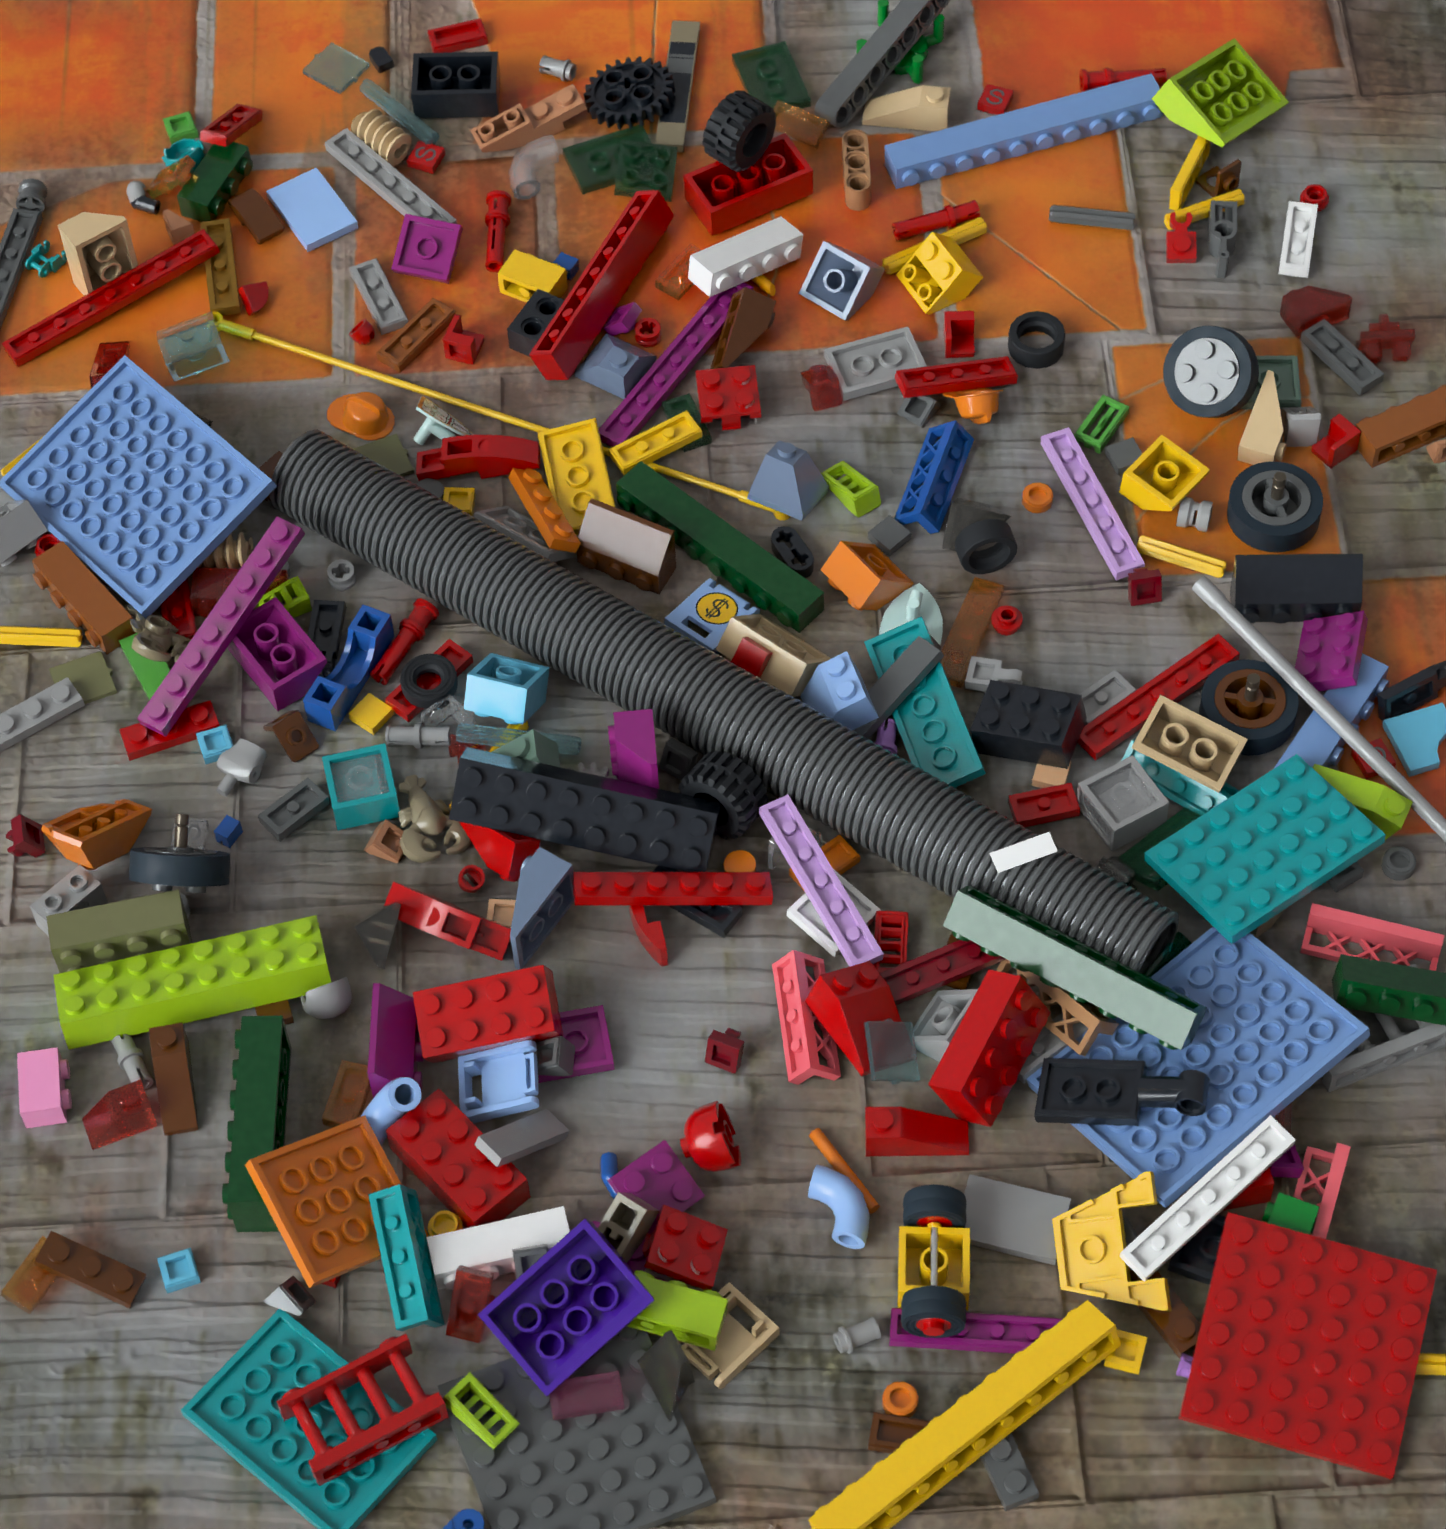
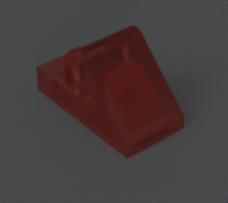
M462 1265L458 1267L447 1323V1336L475 1343L481 1342L486 1324L477 1314L495 1299L494 1295H490L494 1273Z

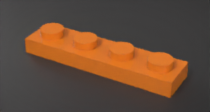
M513 468L508 478L549 549L576 553L581 542L542 479L541 474L533 469L522 470Z

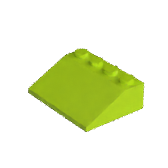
M1235 38L1169 78L1152 97V100L1170 121L1220 147L1227 145L1289 103Z

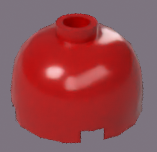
M714 1101L695 1109L688 1116L685 1123V1137L680 1138V1145L685 1157H692L696 1165L706 1171L719 1172L740 1166L739 1145L734 1146L733 1135H736L724 1105L722 1103L719 1104V1101Z

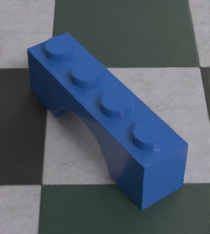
M364 604L362 605L348 627L345 648L338 664L327 677L317 676L303 699L307 721L336 732L369 679L370 672L375 668L395 637L391 614Z

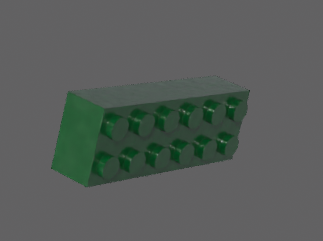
M283 1015L242 1016L241 1029L235 1030V1049L239 1050L238 1059H233L232 1063L233 1080H237L236 1090L230 1091V1109L234 1111V1120L228 1121L227 1137L229 1142L232 1141L231 1152L225 1153V1171L229 1173V1183L223 1184L222 1201L223 1204H227L228 1219L234 1221L237 1232H279L245 1164L252 1158L285 1146L291 1044Z

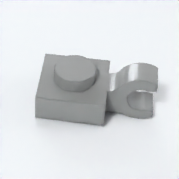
M971 656L965 680V689L986 692L990 680L1022 685L1023 671L1003 669L1002 660Z

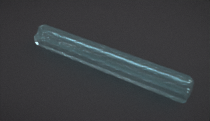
M370 79L363 80L359 89L364 95L425 144H436L439 140L437 132Z
M460 723L456 729V741L501 747L529 731ZM539 732L558 744L560 754L578 755L581 750V738L578 736Z

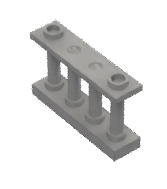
M1416 964L1410 965V967L1418 968ZM1345 1008L1354 1016L1350 1008ZM1374 1013L1389 1038L1388 1042L1376 1046L1371 1044L1367 1038L1357 1047L1359 1050L1357 1054L1342 1059L1323 1075L1322 1083L1329 1093L1446 1047V1026L1415 1020L1420 1028L1406 1034L1404 1032L1401 1033L1392 1016Z

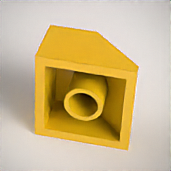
M1161 435L1124 472L1119 493L1142 510L1172 511L1209 474L1210 469L1164 435Z

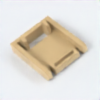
M730 1282L718 1292L723 1298L728 1299V1306L716 1350L713 1351L688 1343H684L679 1348V1352L709 1380H712L720 1373L714 1381V1385L719 1389H723L780 1335L779 1327ZM737 1305L756 1322L752 1326V1334L729 1314ZM669 1339V1343L674 1348L682 1343L678 1340Z

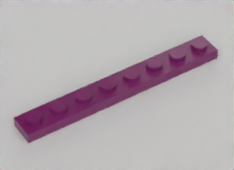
M741 283L707 300L599 428L601 442L614 447L637 435L720 336L732 295L744 287L754 290L752 286Z
M275 518L138 716L137 720L140 724L165 737L168 735L304 537L305 533L301 527L282 518Z

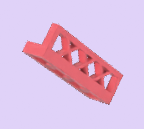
M1312 903L1300 953L1335 962L1339 961L1341 954L1366 959L1369 957L1371 960L1380 961L1376 953L1387 950L1391 951L1397 958V960L1391 962L1393 964L1410 966L1409 961L1419 958L1431 961L1429 970L1436 971L1445 935ZM1312 932L1327 936L1331 944L1325 947L1309 944ZM1349 942L1358 943L1364 952L1358 955L1348 954L1343 945Z
M792 950L772 964L788 1082L800 1085L813 1075L835 1081L841 1077L836 1042L805 1003L818 977L826 973L824 959ZM805 966L813 968L815 980L807 973ZM814 1021L822 1030L823 1039L816 1032L814 1028ZM818 1051L826 1059L827 1066L820 1065Z
M1337 1143L1335 1153L1307 1146L1302 1163L1304 1170L1300 1178H1298L1293 1197L1303 1201L1301 1194L1313 1187L1321 1196L1322 1201L1316 1204V1206H1319V1212L1313 1227V1233H1311L1313 1236L1324 1239L1327 1237L1351 1146ZM1311 1158L1331 1163L1330 1171L1316 1178L1309 1167ZM1306 1176H1308L1310 1182L1304 1184ZM1324 1182H1326L1325 1190L1321 1185Z

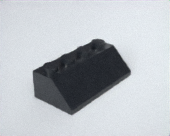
M1363 554L1236 555L1230 587L1231 604L1251 624L1255 622H1304L1314 618L1361 611Z

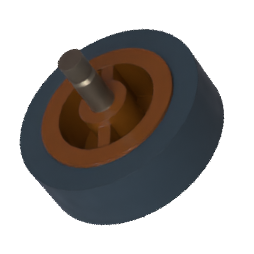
M1250 659L1236 660L1220 666L1207 678L1202 689L1199 715L1248 739L1241 755H1261L1283 745L1292 734L1299 706L1298 693L1268 663Z

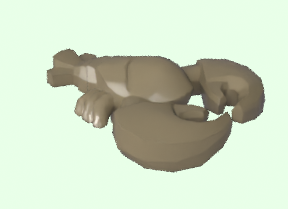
M127 605L126 610L128 613L136 616L135 620L130 619L133 631L138 633L133 638L131 648L141 656L153 661L168 662L172 656L175 657L174 662H176L191 640L176 634L179 630L166 619L152 614L145 619L131 605ZM170 646L174 647L171 654L167 653Z
M410 775L405 778L403 783L399 784V792L407 793L409 796V807L398 812L399 822H401L400 826L403 828L412 822V825L404 830L399 842L403 854L411 861L425 863L439 858L441 855L440 850L429 851L425 849L433 850L437 845L433 840L424 835L436 836L445 827L449 829L444 837V846H447L451 841L456 842L453 846L446 849L447 855L465 852L470 846L471 840L459 821L449 819L450 810L443 800L438 799L434 801L423 790L426 785L424 778L418 779L417 775Z

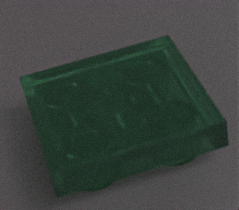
M621 140L614 195L633 197L636 191L659 190L665 201L671 202L678 147Z

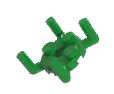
M878 0L877 24L880 27L889 16L888 0ZM939 14L933 21V34L927 36L922 34L893 69L895 74H909L915 84H920L923 81L924 60L928 56V47L939 44L944 40V15ZM859 39L856 42V54L867 40Z

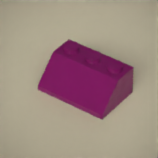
M276 597L251 612L228 646L230 653L277 711L304 697L327 664L326 657Z
M653 710L613 712L614 725L608 726L613 779L659 789Z
M373 983L367 1072L373 1098L387 1083L399 1077H408L415 1080L422 1092V1072H417L418 1062H423L424 1059L421 1042H419L414 999L381 983Z

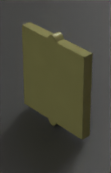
M397 434L353 448L355 451L402 477L414 473V469L408 459V450L403 448Z
M101 651L49 668L54 684L68 677L82 697L84 704L117 693L111 677L113 674L112 669L107 667Z

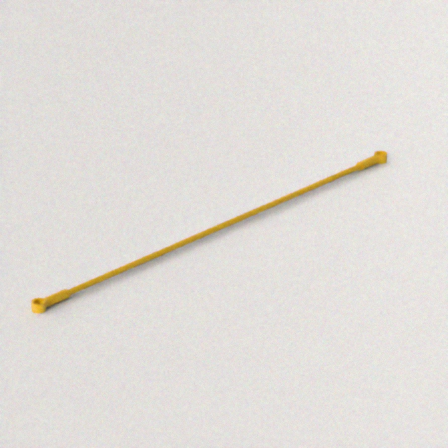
M219 312L209 313L205 318L207 329L212 333L224 331L251 341L255 339L534 432L549 430V428L258 333L256 329L223 319L222 314ZM603 446L604 455L609 456L608 449L610 448ZM652 462L647 464V466L658 473L737 498L739 502L772 512L778 520H787L791 517L747 499L748 491L741 490L740 492Z

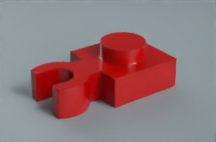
M1172 212L1169 225L1173 231H1167L1166 263H1196V231H1188L1192 223V214L1187 212L1186 221L1179 223L1175 219V212Z

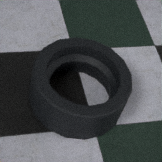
M1033 311L1018 316L1011 323L1009 330L1008 349L1011 357L1024 367L1034 369L1046 368L1055 364L1061 358L1064 351L1066 333L1063 324L1057 317L1046 312ZM1029 332H1042L1051 336L1054 342L1044 348H1032L1022 344L1019 338Z
M985 519L977 521L962 530L955 540V549L965 571L972 574H987L1005 567L1013 560L1017 554V543L1008 523L1000 519ZM997 542L994 546L990 548L975 551L977 548L985 544Z

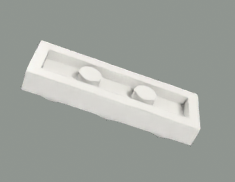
M1289 201L1278 274L1308 278L1318 204Z

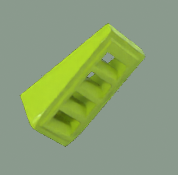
M842 460L821 472L831 492L858 518L881 505L879 487ZM844 474L846 475V476H844L843 478H841V479H839V480H836L837 478L841 477L842 475H844Z
M298 576L285 581L264 594L254 608L256 609L276 597L280 602L285 601L284 607L293 618L312 611L309 595Z
M471 1372L443 1398L446 1407L493 1450L520 1425L511 1413ZM470 1391L474 1396L463 1405L459 1400ZM480 1400L484 1405L473 1415L469 1410ZM489 1410L493 1411L495 1414L484 1425L478 1421ZM502 1419L506 1424L496 1434L492 1435L488 1430Z

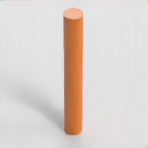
M820 1128L813 1130L809 1134L810 1139L834 1170L847 1176L862 1192L869 1213L876 1212L880 1205L822 1130Z

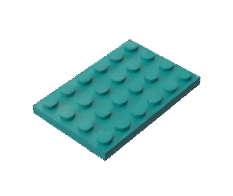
M1296 754L1146 851L1145 862L1224 938L1233 944L1385 843L1386 834Z
M278 1309L181 1409L182 1415L317 1529H356L437 1441L436 1434L427 1428L319 1486L308 1462L314 1458L316 1453L296 1416L284 1421L276 1401L282 1399L283 1395L289 1390L297 1387L303 1388L345 1366L348 1362L281 1309ZM361 1382L341 1391L361 1429L367 1430L379 1423L381 1419ZM382 1391L393 1412L399 1413L405 1410ZM328 1398L308 1408L328 1446L335 1447L347 1440L348 1435Z

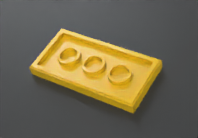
M596 418L537 432L549 490L576 535L579 534L588 502L591 498L616 508Z

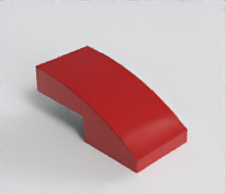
M629 905L631 921L640 942L659 965L667 966V947L661 921L647 923L644 906Z

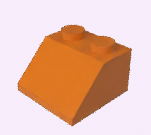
M840 541L821 568V571L829 578L827 580L828 583L836 590L842 591L848 597V603L859 611H877L914 584L875 544Z

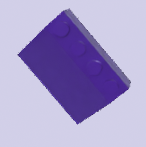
M584 1219L477 1315L545 1396L548 1397L651 1305L655 1299L594 1223Z

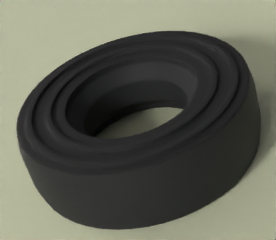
M423 654L411 659L404 666L401 672L400 684L405 698L411 704L420 708L431 709L440 707L453 698L458 686V677L455 667L447 658L437 654ZM425 673H436L441 677L439 686L431 690L420 688L417 685V680Z

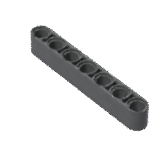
M901 0L819 98L814 110L817 120L838 128H844L848 125L950 0Z

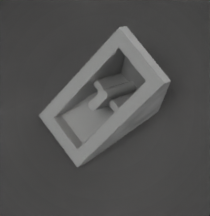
M1311 406L1281 407L1286 447L1314 445L1317 442L1321 413Z

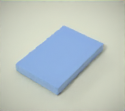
M317 167L266 191L267 198L307 252L358 229L357 220Z

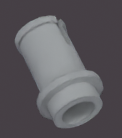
M544 55L539 63V66H541L539 68L540 73L560 77L563 82L572 81L576 75L577 66L569 59L562 61Z
M871 1317L848 1328L839 1327L838 1332L833 1333V1338L840 1353L847 1352L851 1354L854 1348L881 1338V1332L876 1320Z

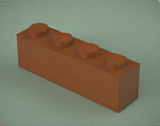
M1446 384L1433 392L1418 395L1409 402L1399 406H1392L1385 412L1373 417H1365L1359 423H1356V427L1361 431L1358 451L1371 468L1446 437Z
M63 541L32 560L36 572L33 574V578L42 590L45 588L49 590L51 599L59 609L64 607L68 611L67 615L76 628L81 626L85 630V635L93 647L99 646L108 655L120 647L119 640L136 633L133 631L130 619H133V617Z

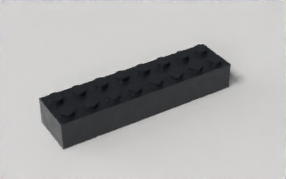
M467 747L459 759L449 819L682 871L707 872L722 804L717 801Z

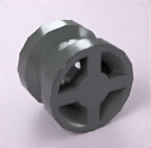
M36 179L21 181L18 188L19 195L16 200L17 208L42 213L45 208L47 186Z

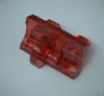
M1380 314L1379 323H1369V331L1361 332L1359 340L1356 341V348L1362 350V354L1372 363L1381 362L1383 358L1382 349L1390 348L1393 361L1401 362L1409 360L1411 345L1416 336L1415 329H1400L1399 322H1389L1387 314Z

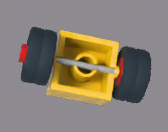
M918 1186L910 1189L904 1195V1226H899L898 1308L902 1309L901 1323L904 1330L916 1336L926 1338L949 1337L964 1330L966 1325L965 1312L969 1310L970 1228H964L966 1225V1197L960 1190L950 1186Z

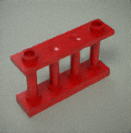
M406 1333L400 1337L386 1339L380 1344L379 1348L303 1388L297 1387L289 1390L283 1395L282 1399L276 1401L284 1421L296 1416L316 1453L314 1458L308 1462L319 1486L448 1418L446 1404L439 1391L431 1396L426 1395L405 1357L413 1354ZM390 1365H393L413 1401L410 1407L399 1413L393 1412L373 1374ZM358 1382H361L381 1419L378 1424L367 1430L360 1428L341 1393L344 1389ZM327 1398L348 1435L346 1441L335 1447L328 1446L308 1409Z

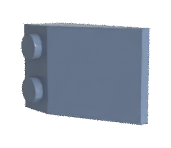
M541 847L537 849L533 856L529 855L524 860L520 869L510 932L514 964L517 970L524 968L574 903L573 865Z

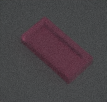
M619 1371L567 1379L550 1394L553 1420L625 1409Z

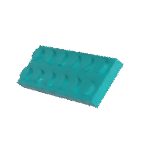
M922 616L864 642L878 679L918 636L934 646ZM939 661L894 710L892 715L911 763L923 769L924 772L932 774L933 777L948 783L949 786L957 787L985 775L986 772L942 663Z

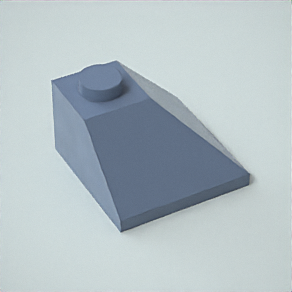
M823 241L799 294L843 320L848 321L873 295L885 268L860 254L828 241Z
M606 333L577 369L575 377L625 399L655 363L657 357Z
M779 440L765 455L747 499L802 521L827 494L829 485L807 451L795 447L791 443Z

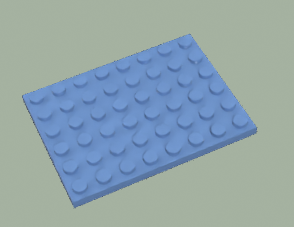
M126 355L0 480V487L15 501L28 500L47 530L59 541H63L85 565L145 619L277 487L272 479Z
M1211 927L1150 977L1207 1007L1192 1043L1184 1049L1172 1050L1166 1048L1159 1043V1038L1149 1033H1138L1129 1027L1128 1022L1116 1018L1114 1020L1119 1025L1113 1035L1099 1033L1086 1056L1079 1055L1071 1047L1067 1046L1053 1057L1061 1059L1145 1061L1147 1066L1146 1076L1179 1077V1074L1185 1070H1198L1208 1075L1210 1082L1206 1111L1202 1115L1187 1116L1181 1114L1175 1108L1141 1107L1139 1126L1071 1124L1132 1179L1137 1178L1138 1175L1144 1172H1154L1157 1201L1165 1208L1205 1176L1270 1115L1275 1117L1370 1037V1030L1365 1024L1251 933L1231 944L1214 927ZM1085 1031L1076 1039L1079 1043L1081 1042L1087 1031ZM1042 1067L1026 1079L1028 1086L1036 1094H1038Z

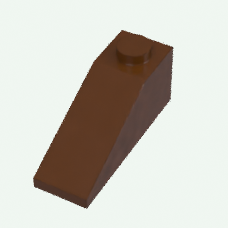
M747 287L732 295L710 369L728 368L772 325L775 319V312H773L775 300Z
M183 1022L149 1028L151 1054L164 1135L169 1136L198 1131L190 1048Z

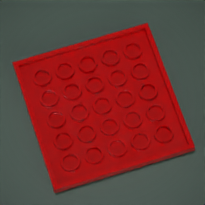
M1228 1212L1224 1222L1178 1419L1392 1479L1395 1474L1437 1270Z

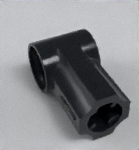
M1185 1070L1179 1074V1077L1141 1076L1137 1087L1139 1107L1175 1108L1178 1112L1187 1116L1202 1115L1206 1111L1210 1078L1207 1074L1198 1070Z

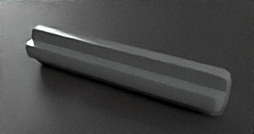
M1051 205L1049 221L1133 230L1135 214Z

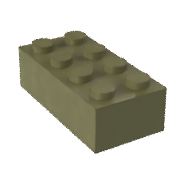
M179 889L46 916L50 948L59 973L192 943L190 925Z

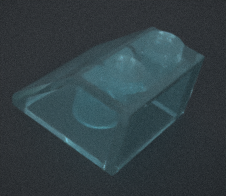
M212 311L156 331L157 341L165 364L174 382L230 362Z

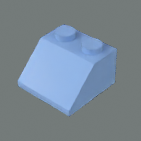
M847 651L819 664L801 694L803 703L851 730H855L879 718L861 674Z

